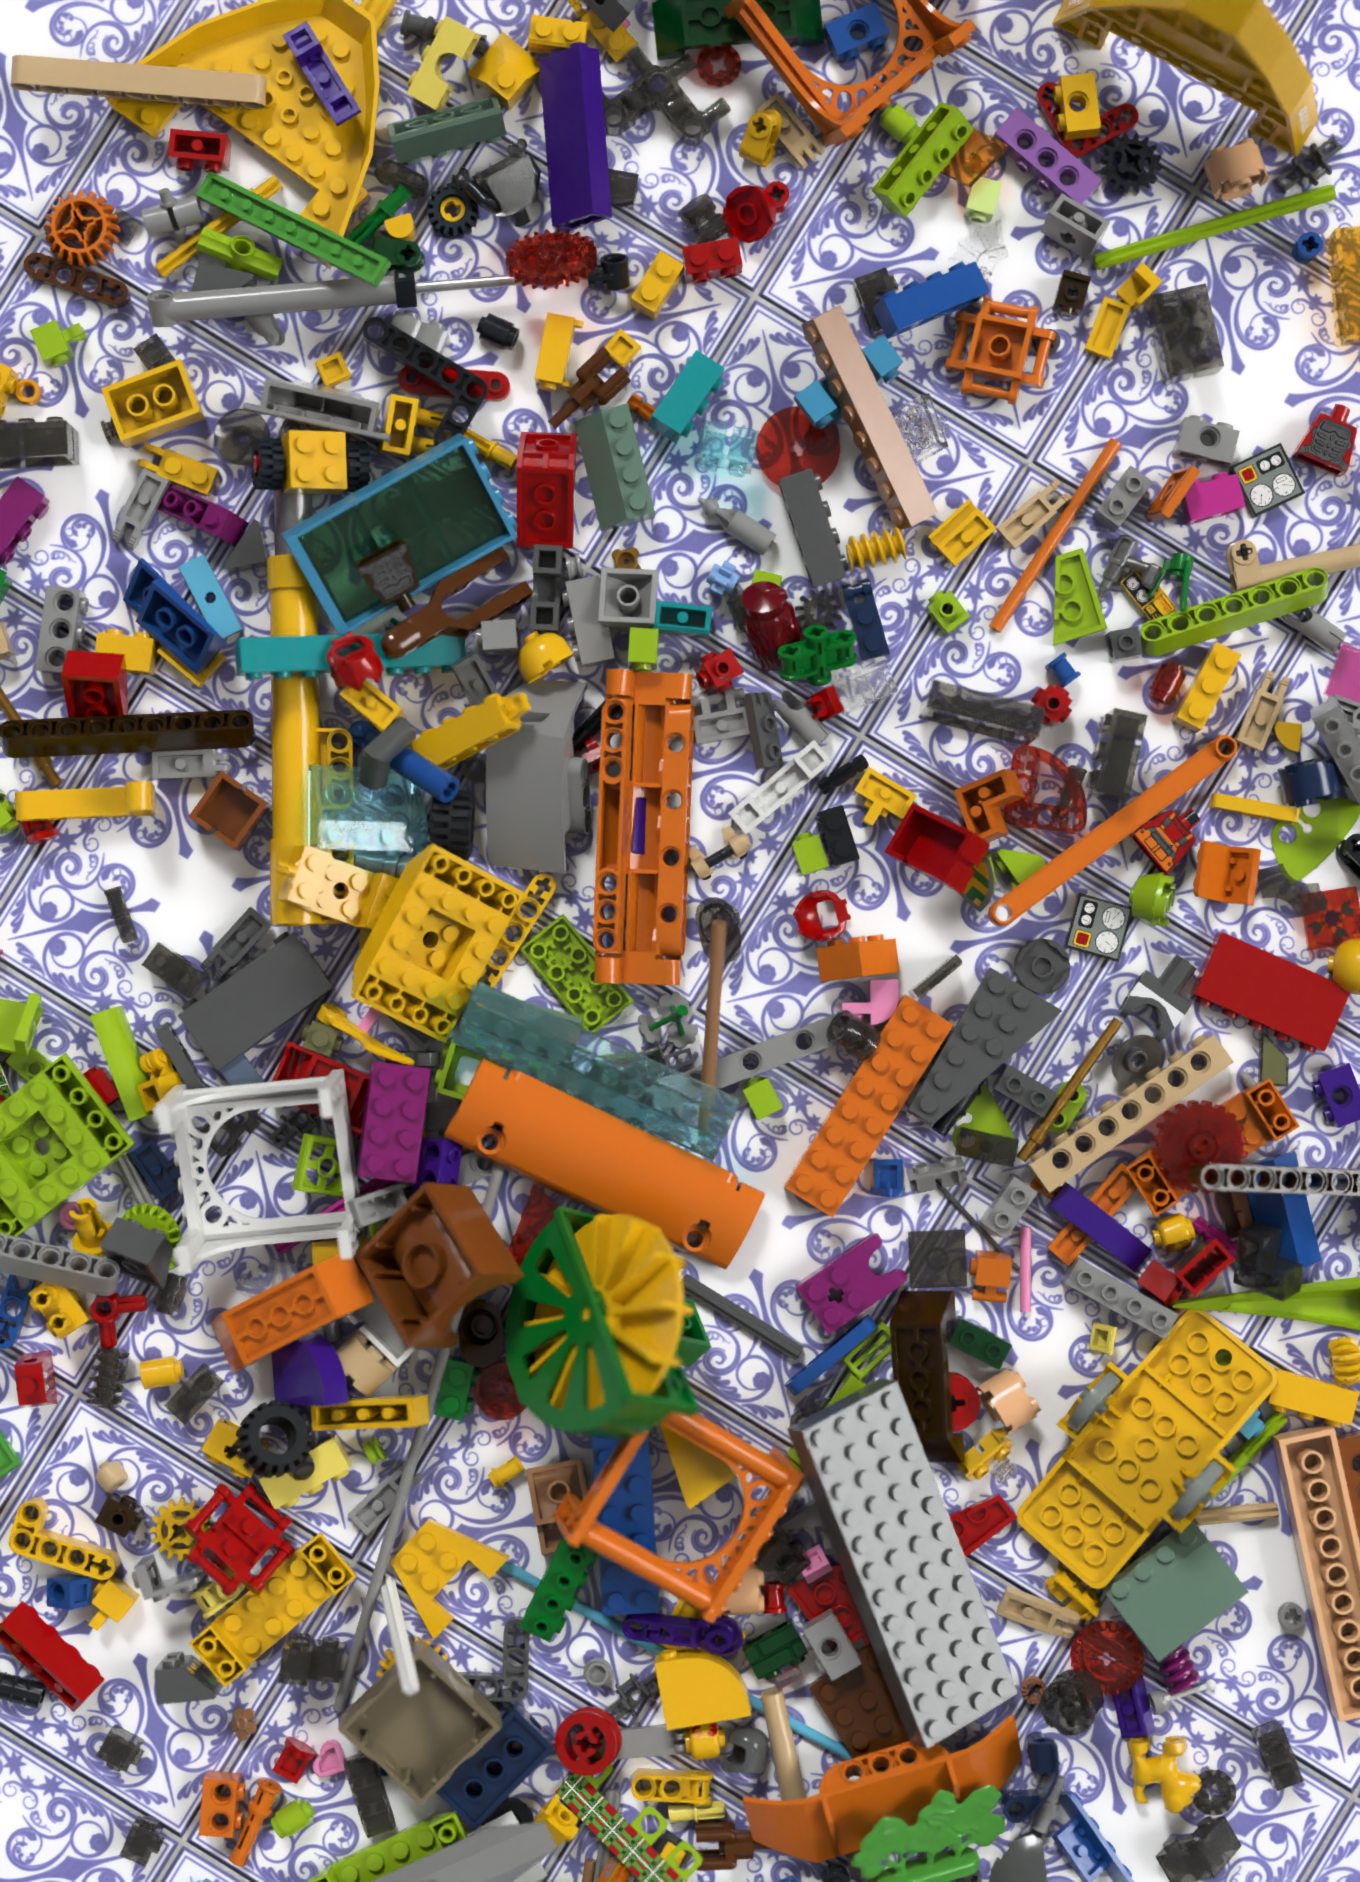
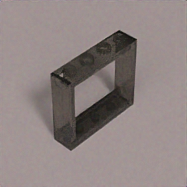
M933 679L924 691L917 718L1027 746L1039 737L1046 708ZM930 710H933L932 717L927 716ZM1015 733L1025 734L1024 739H1015Z

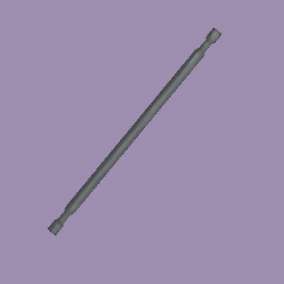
M936 1179L937 1188L996 1251L1006 1253L946 1188H942V1184ZM1012 1261V1268L1018 1271L1020 1267Z

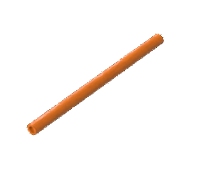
M1113 438L1109 439L990 622L989 627L992 630L1001 633L1122 447L1120 442Z

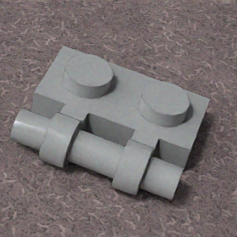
M729 687L721 693L707 695V692L698 693L699 696L692 697L691 704L694 705V708L701 707L702 715L692 716L697 745L750 735L745 706L739 708L735 706L736 700L744 699L745 693L743 688L732 690V687ZM726 703L727 710L711 713L710 705Z

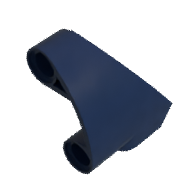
M1042 1732L1030 1733L1026 1737L1024 1744L1030 1757L1031 1771L1043 1773L1037 1788L1008 1791L1001 1799L1003 1813L1012 1823L1024 1822L1032 1816L1048 1799L1059 1776L1060 1758L1058 1746L1053 1738H1048ZM1012 1802L1022 1803V1807L1018 1812L1008 1811V1807Z

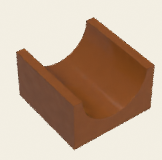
M425 1182L355 1255L357 1262L407 1348H453L459 1340L449 1323L456 1313L482 1293L504 1284L517 1283L524 1276L470 1186Z

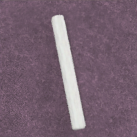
M385 1576L380 1587L381 1598L402 1692L406 1693L407 1696H411L419 1691V1683L396 1582L391 1576Z

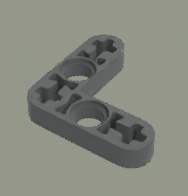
M512 1617L505 1624L503 1633V1673L458 1672L470 1684L471 1679H476L474 1688L489 1702H518L527 1695L530 1633L527 1631L520 1633L519 1644L525 1643V1647L520 1645L508 1646V1643H514V1633L509 1632V1629H513L516 1623L520 1626L523 1617ZM520 1652L524 1657L523 1664L517 1667L512 1666L508 1661L509 1654ZM491 1680L495 1685V1690L491 1694H483L479 1689L481 1681ZM499 1680H504L503 1686H511L513 1681H518V1686L523 1687V1689H519L518 1694H513L512 1689L503 1688V1695H499Z

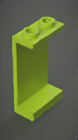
M30 993L26 1003L0 999L1 1052L28 1056L43 1012L41 994Z

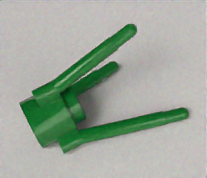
M1174 553L1171 560L1165 559L1162 571L1147 597L1149 599L1153 597L1166 573L1169 572L1171 579L1182 581L1179 611L1184 612L1186 610L1189 577L1194 558L1184 553Z

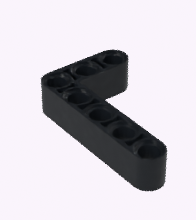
M380 317L369 318L363 326V337L369 345L455 396L435 431L433 437L434 447L439 445L438 436L442 433H448L452 437L459 433L464 436L485 400L487 394L485 381ZM370 326H381L384 334L377 339L370 337L367 332ZM397 340H404L409 348L405 353L399 354L393 350V343ZM421 355H429L433 360V365L429 368H421L417 363V359ZM447 369L454 370L458 379L454 383H446L442 378V373ZM471 384H476L481 387L482 395L478 398H471L467 394L466 388ZM456 409H464L468 414V419L463 423H458L453 419L452 412Z

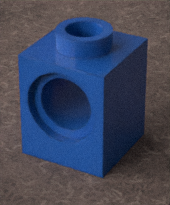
M67 1573L47 1578V1607L74 1610L92 1605V1577Z

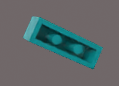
M696 350L652 414L648 426L676 444L682 436L687 438L695 426V423L692 422L697 414L699 416L703 415L710 403L707 398L711 392L717 394L725 380L721 376L725 368Z

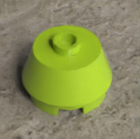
M1164 872L1139 876L1135 887L1131 888L1129 903L1132 904V916L1153 928L1156 925L1166 927L1170 919L1165 917V914L1169 913L1170 908L1174 905L1176 885L1172 883L1175 877L1165 875Z

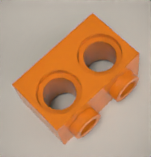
M207 1771L203 1778L198 1836L233 1838L237 1829L242 1828L243 1811H239V1801L244 1800L246 1784L241 1783L242 1773ZM218 1786H228L231 1794L228 1796L220 1794ZM218 1813L226 1815L229 1823L220 1824L217 1822L215 1815Z

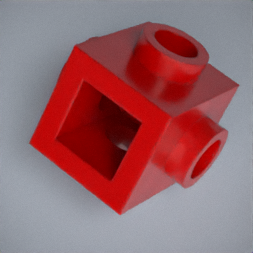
M731 648L716 655L715 651L710 652L700 658L702 664L694 668L698 684L707 693L715 689L721 693L734 685L731 681L732 679L744 673Z
M1049 684L1045 689L1040 687L1030 700L1034 705L1029 711L1034 714L1033 718L1044 726L1049 724L1053 727L1058 721L1063 724L1072 711L1069 705L1073 700L1068 697L1070 693L1057 684L1053 687ZM1050 699L1058 703L1056 709L1049 707L1048 701Z

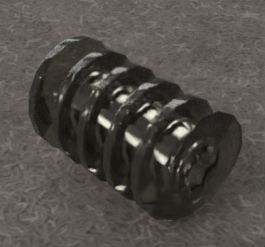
M99 1346L97 1348L102 1350L101 1353L93 1354L92 1358L100 1361V1364L93 1365L90 1368L98 1372V1375L89 1377L90 1381L96 1383V1387L87 1388V1392L95 1396L85 1400V1403L101 1408H117L115 1404L121 1403L123 1398L116 1393L124 1391V1386L118 1382L126 1379V1375L120 1372V1370L128 1368V1364L121 1359L128 1358L130 1353L120 1348H104Z

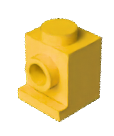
M555 1794L541 1807L532 1823L545 1821L558 1847L565 1840L569 1843L577 1834L579 1828L575 1825L579 1818L558 1801L560 1796Z

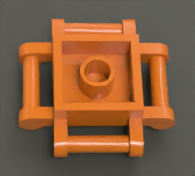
M984 296L978 315L965 312L957 313L956 322L958 325L950 357L946 359L944 368L955 372H965L961 394L970 395V393L1007 400L1008 404L1016 405L1021 384L1036 389L1043 388L1045 382L1043 374L1050 345L1055 341L1056 332L1035 327L1040 307L1031 305L1028 308L993 301V297ZM990 312L1010 315L1027 319V322L989 314ZM972 325L975 328L967 361H962L960 359L968 327ZM1032 338L1039 339L1040 343L1032 375L1025 374L1024 370ZM974 374L986 379L1006 383L1008 381L1012 382L1010 389L973 382Z

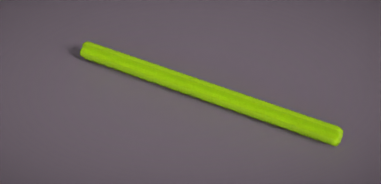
M1329 184L1103 251L1094 255V266L1097 270H1101L1330 202L1336 198V191L1334 186Z

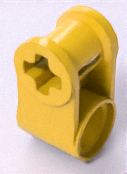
M767 109L750 117L739 148V156L763 168H766L771 163L783 123L782 116L778 111Z

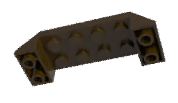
M901 1291L890 1321L893 1380L897 1381L928 1462L963 1463L965 1462L963 1433H953L946 1331V1322L956 1319L954 1291Z

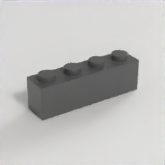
M812 468L780 478L778 480L779 488L812 589L844 579L846 577L845 572L849 571L845 555H839L836 546L840 544V539L836 528H831L828 518L832 517L827 500L822 502L819 493L820 490H823L819 474H813Z

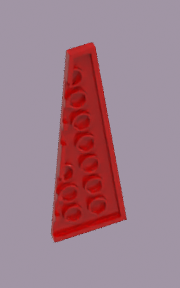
M999 1493L949 1514L965 1557L1017 1518ZM839 1563L832 1565V1571L810 1584L803 1578L785 1587L809 1621L832 1608L852 1644L867 1634L865 1628L857 1633L851 1625L852 1621L860 1615ZM825 1641L832 1651L837 1647L835 1641Z

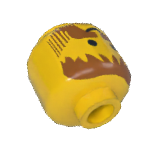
M1181 1213L1157 1219L1156 1229L1151 1230L1155 1246H1161L1162 1250L1167 1254L1188 1249L1192 1245V1240L1196 1239L1191 1219L1185 1218Z

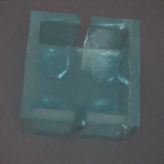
M703 420L696 452V464L701 465L700 468L706 471L716 472L717 468H724L732 476L745 477V474L751 475L759 431L734 426L727 455L724 454L728 424Z

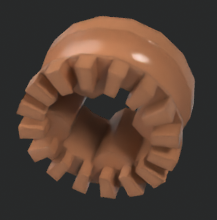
M1028 1676L1021 1683V1694L1028 1703L1039 1704V1702L1046 1698L1047 1687L1041 1678ZM1030 1683L1034 1686L1040 1684L1038 1687L1039 1695L1036 1696L1033 1693L1027 1695Z

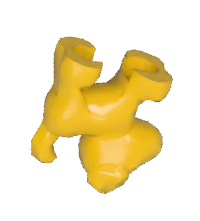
M1178 1735L1166 1737L1163 1742V1753L1149 1758L1145 1755L1150 1746L1149 1737L1130 1738L1127 1742V1749L1133 1763L1132 1776L1134 1785L1132 1793L1135 1801L1139 1804H1147L1149 1800L1143 1792L1145 1786L1152 1783H1160L1161 1798L1164 1802L1165 1810L1176 1814L1181 1812L1184 1807L1190 1805L1195 1794L1202 1788V1782L1197 1774L1179 1771L1176 1757L1184 1754L1187 1747L1186 1737Z

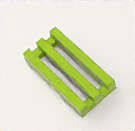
M883 1320L877 1324V1328L841 1358L860 1380L891 1352L890 1343L861 1371L858 1370L857 1367L890 1337V1328ZM883 1329L885 1333L852 1363L850 1359Z

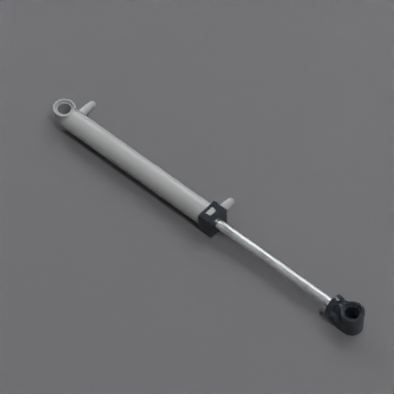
M610 253L603 255L600 259V264L594 265L593 259L586 260V268L423 282H415L414 269L394 271V275L384 276L378 288L357 278L191 292H183L180 289H177L175 292L161 289L150 292L147 295L151 324L155 327H170L181 321L397 304V308L417 307L416 294L566 281L587 280L588 288H595V282H602L604 289L615 291L623 290L630 285L629 260L625 254Z

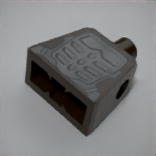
M401 537L353 563L357 571L384 605L395 600L400 612H405L415 606L410 592L420 585L408 547Z

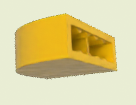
M666 1649L661 1651L660 1655L655 1656L654 1665L667 1730L751 1716L752 1706L746 1683L738 1670L724 1658L702 1650H683L677 1652L676 1649Z

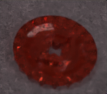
M1109 1620L1092 1622L1083 1627L1072 1642L1070 1656L1075 1677L1079 1678L1083 1686H1087L1093 1692L1102 1693L1104 1696L1108 1694L1118 1695L1134 1686L1143 1672L1144 1652L1141 1643L1129 1628L1118 1622ZM1105 1651L1109 1652V1657L1116 1659L1111 1661L1108 1666L1104 1665V1660L1098 1658Z

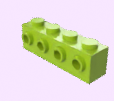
M939 102L872 188V192L889 212L907 217L924 193L932 186L941 171L948 166L955 153L965 144L974 128L956 106Z

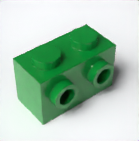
M449 1355L434 1415L459 1421L463 1420L465 1414L470 1415L474 1398L469 1397L471 1386H477L480 1370H476V1367L468 1364L464 1358Z

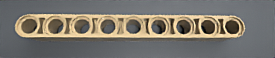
M14 55L12 56L10 86L23 91L263 109L266 103L267 78L251 73Z

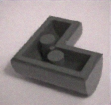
M403 717L396 719L363 748L359 783L364 787L372 790L383 788L388 781L390 761L415 740L416 733L414 728Z

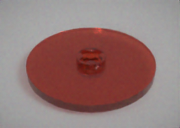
M799 406L788 407L773 414L762 426L756 443L757 460L765 476L777 486H779L778 480L780 478L812 468L813 474H819L821 482L824 483L832 475L839 461V436L831 422L822 429L815 428ZM795 442H799L800 446L806 447L802 451L801 456H797L795 451L791 452L790 448L794 447Z

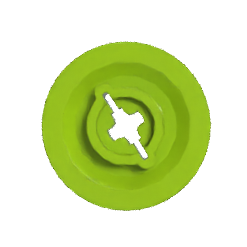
M149 1203L138 1204L125 1211L121 1219L126 1221L134 1219L146 1229L152 1230V1228H156L167 1235V1240L173 1248L169 1271L175 1267L174 1248L182 1240V1236L173 1217L163 1208Z

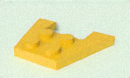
M429 1518L392 1558L390 1563L434 1640L454 1618L451 1613L434 1599L441 1589L468 1560L490 1579L510 1556Z

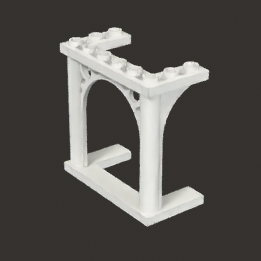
M344 1069L332 1070L328 1076L189 1090H187L186 1084L175 1085L156 1105V1108L153 1110L155 1125H159L160 1134L170 1133L171 1138L176 1139L177 1150L174 1151V1162L176 1167H180L181 1177L178 1178V1190L180 1194L184 1195L185 1205L182 1206L183 1221L188 1223V1232L176 1248H174L175 1265H179L180 1274L192 1273L202 1259L221 1252L256 1245L338 1238L340 1258H353L365 1235V1227L357 1229L347 1203L352 1199L360 1197L358 1176L356 1175V1159ZM320 1103L322 1118L333 1117L345 1211L277 1218H257L243 1214L227 1204L213 1186L208 1171L209 1147L220 1126L231 1117L248 1110ZM208 1110H213V1114L221 1111L220 1119H215ZM195 1116L203 1117L208 1121L210 1130L208 1132H200L193 1126L192 1118ZM194 1137L202 1139V1148L195 1146L197 1145V1140ZM198 1167H203L204 1173H199ZM206 1191L210 1194V1201L203 1205L205 1195H202V1192ZM212 1206H219L222 1209V1216L216 1222H209L206 1219V1211ZM228 1216L235 1218L236 1223L229 1221L228 1225L224 1226Z

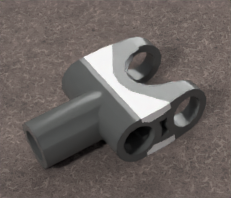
M1175 955L1159 978L1148 970H1144L1124 998L1119 1008L1118 1016L1125 1019L1133 1009L1136 1010L1144 1004L1151 1006L1158 1016V1023L1155 1027L1156 1031L1152 1037L1160 1043L1180 1023L1192 1005V1002L1179 993L1194 974L1196 968L1184 958Z

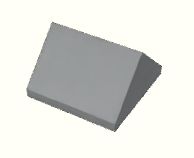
M601 568L598 623L628 634L630 633V627L648 628L654 626L658 570Z

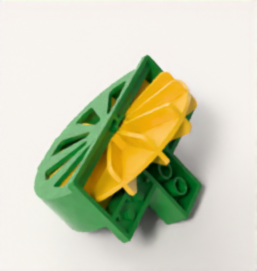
M559 1206L553 1212L554 1219L541 1231L527 1252L520 1266L524 1276L517 1283H514L508 1307L506 1323L507 1356L505 1359L521 1405H526L530 1412L540 1421L555 1429L610 1440L626 1439L642 1434L656 1426L671 1412L692 1417L699 1411V1407L682 1365L690 1367L712 1346L694 1301L683 1298L680 1271L686 1266L684 1259L674 1255L671 1246L662 1235V1230L659 1227L641 1218L624 1214L593 1215Z

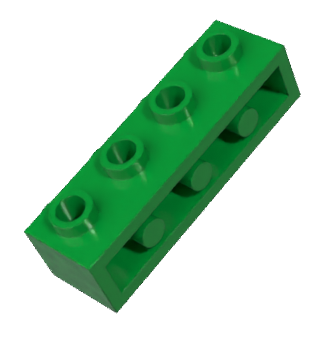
M563 1535L524 1613L519 1628L548 1642L551 1641L554 1633L560 1634L567 1620L563 1615L566 1610L572 1611L578 1598L574 1592L577 1587L580 1589L584 1587L589 1573L585 1570L588 1564L594 1566L599 1553L581 1543L578 1547H575L568 1543Z

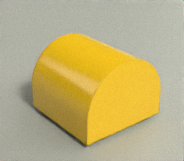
M411 213L384 221L390 238L407 241L414 240L416 227Z

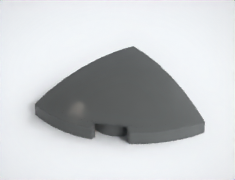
M1032 1831L1012 1840L1008 1844L1009 1849L1002 1858L997 1857L994 1861L989 1876V1882H1047L1042 1834Z

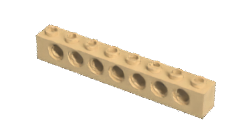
M1205 1034L1200 1035L1190 1043L1192 1046L1190 1050L1185 1053L1181 1050L1167 1059L1170 1064L1163 1069H1160L1158 1066L1144 1075L1147 1080L1137 1086L1134 1082L1121 1092L1124 1096L1118 1101L1114 1102L1113 1099H1110L1098 1108L1101 1113L1094 1118L1088 1115L1077 1122L1075 1125L1078 1129L1070 1135L1065 1131L1052 1140L1055 1144L1047 1151L1041 1148L1029 1157L1032 1162L1026 1166L1046 1193L1052 1192L1234 1063L1215 1034L1208 1037ZM1194 1055L1200 1056L1203 1060V1067L1200 1071L1193 1069L1191 1066V1058ZM1171 1071H1175L1180 1075L1181 1081L1177 1087L1171 1086L1168 1082V1075ZM1149 1087L1154 1088L1158 1094V1098L1154 1103H1149L1145 1099V1091ZM1126 1103L1132 1105L1135 1109V1115L1130 1120L1122 1115V1107ZM1102 1120H1107L1112 1125V1131L1108 1136H1104L1099 1132L1098 1127ZM1079 1136H1084L1089 1141V1148L1085 1152H1080L1076 1148L1075 1142ZM1057 1152L1064 1154L1066 1157V1164L1061 1169L1056 1168L1052 1162V1158Z

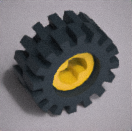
M447 183L445 188L442 185L438 187L437 193L433 191L431 194L432 198L431 200L428 199L427 213L433 229L436 232H440V235L443 237L449 236L450 239H455V236L463 238L466 232L470 234L472 227H476L477 218H479L478 205L465 193L461 184L456 183V186H452V183ZM453 204L456 208H461L460 214L456 217H451L450 213L445 214V210L449 205Z

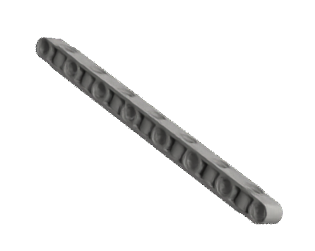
M837 1014L718 1058L715 1090L846 1041L847 1039ZM802 1033L808 1034L811 1038V1045L805 1050L799 1049L795 1042L797 1036ZM749 1053L755 1054L759 1060L758 1066L752 1070L746 1069L742 1062L744 1056ZM702 1065L594 1105V1107L627 1123H631L700 1097L701 1089H693L689 1081L692 1075L702 1074ZM649 1094L653 1099L651 1108L647 1110L639 1108L637 1105L638 1096ZM491 1144L484 1148L486 1150H493L495 1144ZM473 1151L461 1156L458 1185L465 1186L489 1177L493 1169L501 1171L507 1169L495 1163L489 1170L482 1169L478 1162L480 1156Z

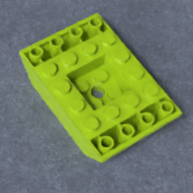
M67 1053L61 1055L0 1104V1233L15 1237L24 1234L123 1157L135 1144V1141ZM40 1139H44L49 1143L50 1149L47 1154H42L37 1149V1142Z

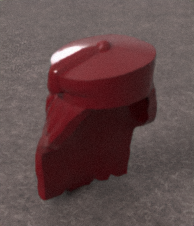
M769 581L756 582L746 587L741 596L745 608L743 629L762 670L766 672L770 670L777 671L781 668V659L777 653L778 648L785 644L804 641L805 639L796 619L794 608L786 601L788 599L786 590Z

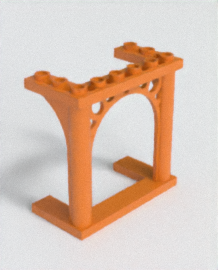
M733 0L722 9L728 19L735 16L823 133V136L819 139L825 147L833 144L838 147L842 143L844 144L858 136L864 130L862 126L871 119L868 115L875 108L881 111L891 103L892 99L890 96L897 90L901 94L913 84L911 78L918 72L922 76L934 66L932 60L938 55L943 58L956 49L962 48L972 39L969 34L976 29V26L970 19L963 23H957L948 19L927 0H891L897 16L898 35L894 51L888 63L878 74L867 81L852 85H839L817 77L806 68L756 0ZM909 20L911 27L915 25L917 29L907 30L905 28L906 21ZM906 37H916L922 42V48L916 52L909 51L904 46V39ZM900 55H904L907 58H914L912 61H903V65L898 64V57ZM880 75L886 77L885 83L880 82ZM874 85H875L877 88H879V89H877L875 92H874ZM825 89H829L832 92L829 103L826 101L828 96L822 92ZM859 90H864L866 96H861V98L859 99V105L857 106L858 100L856 93ZM841 92H846L850 97V108L845 113L841 112L837 106V99Z
M671 1412L659 1423L723 1459L732 1467L741 1483L743 1491L741 1520L736 1531L724 1546L713 1554L699 1560L687 1562L672 1561L650 1552L595 1520L650 1429L637 1436L620 1439L583 1501L580 1502L577 1496L567 1491L553 1517L568 1543L575 1547H578L581 1543L695 1607L703 1619L713 1624L715 1619L724 1613L731 1593L736 1592L740 1587L742 1576L746 1569L755 1563L757 1551L762 1543H766L771 1537L772 1527L777 1519L785 1514L791 1496L800 1490L804 1474L788 1455L776 1446H773L770 1453L767 1454L697 1413L691 1417ZM748 1473H751L754 1478L756 1475L760 1477L752 1480L750 1483L746 1481ZM756 1487H769L770 1491L764 1499L753 1500L750 1497L752 1490ZM759 1507L755 1512V1516L751 1517L750 1512L752 1508ZM743 1533L740 1540H738V1535ZM728 1555L729 1558L725 1560V1564L722 1567L720 1560L723 1556ZM712 1564L716 1567L718 1572L716 1579L712 1577L709 1571L704 1569L707 1565ZM690 1569H696L694 1576L686 1573Z

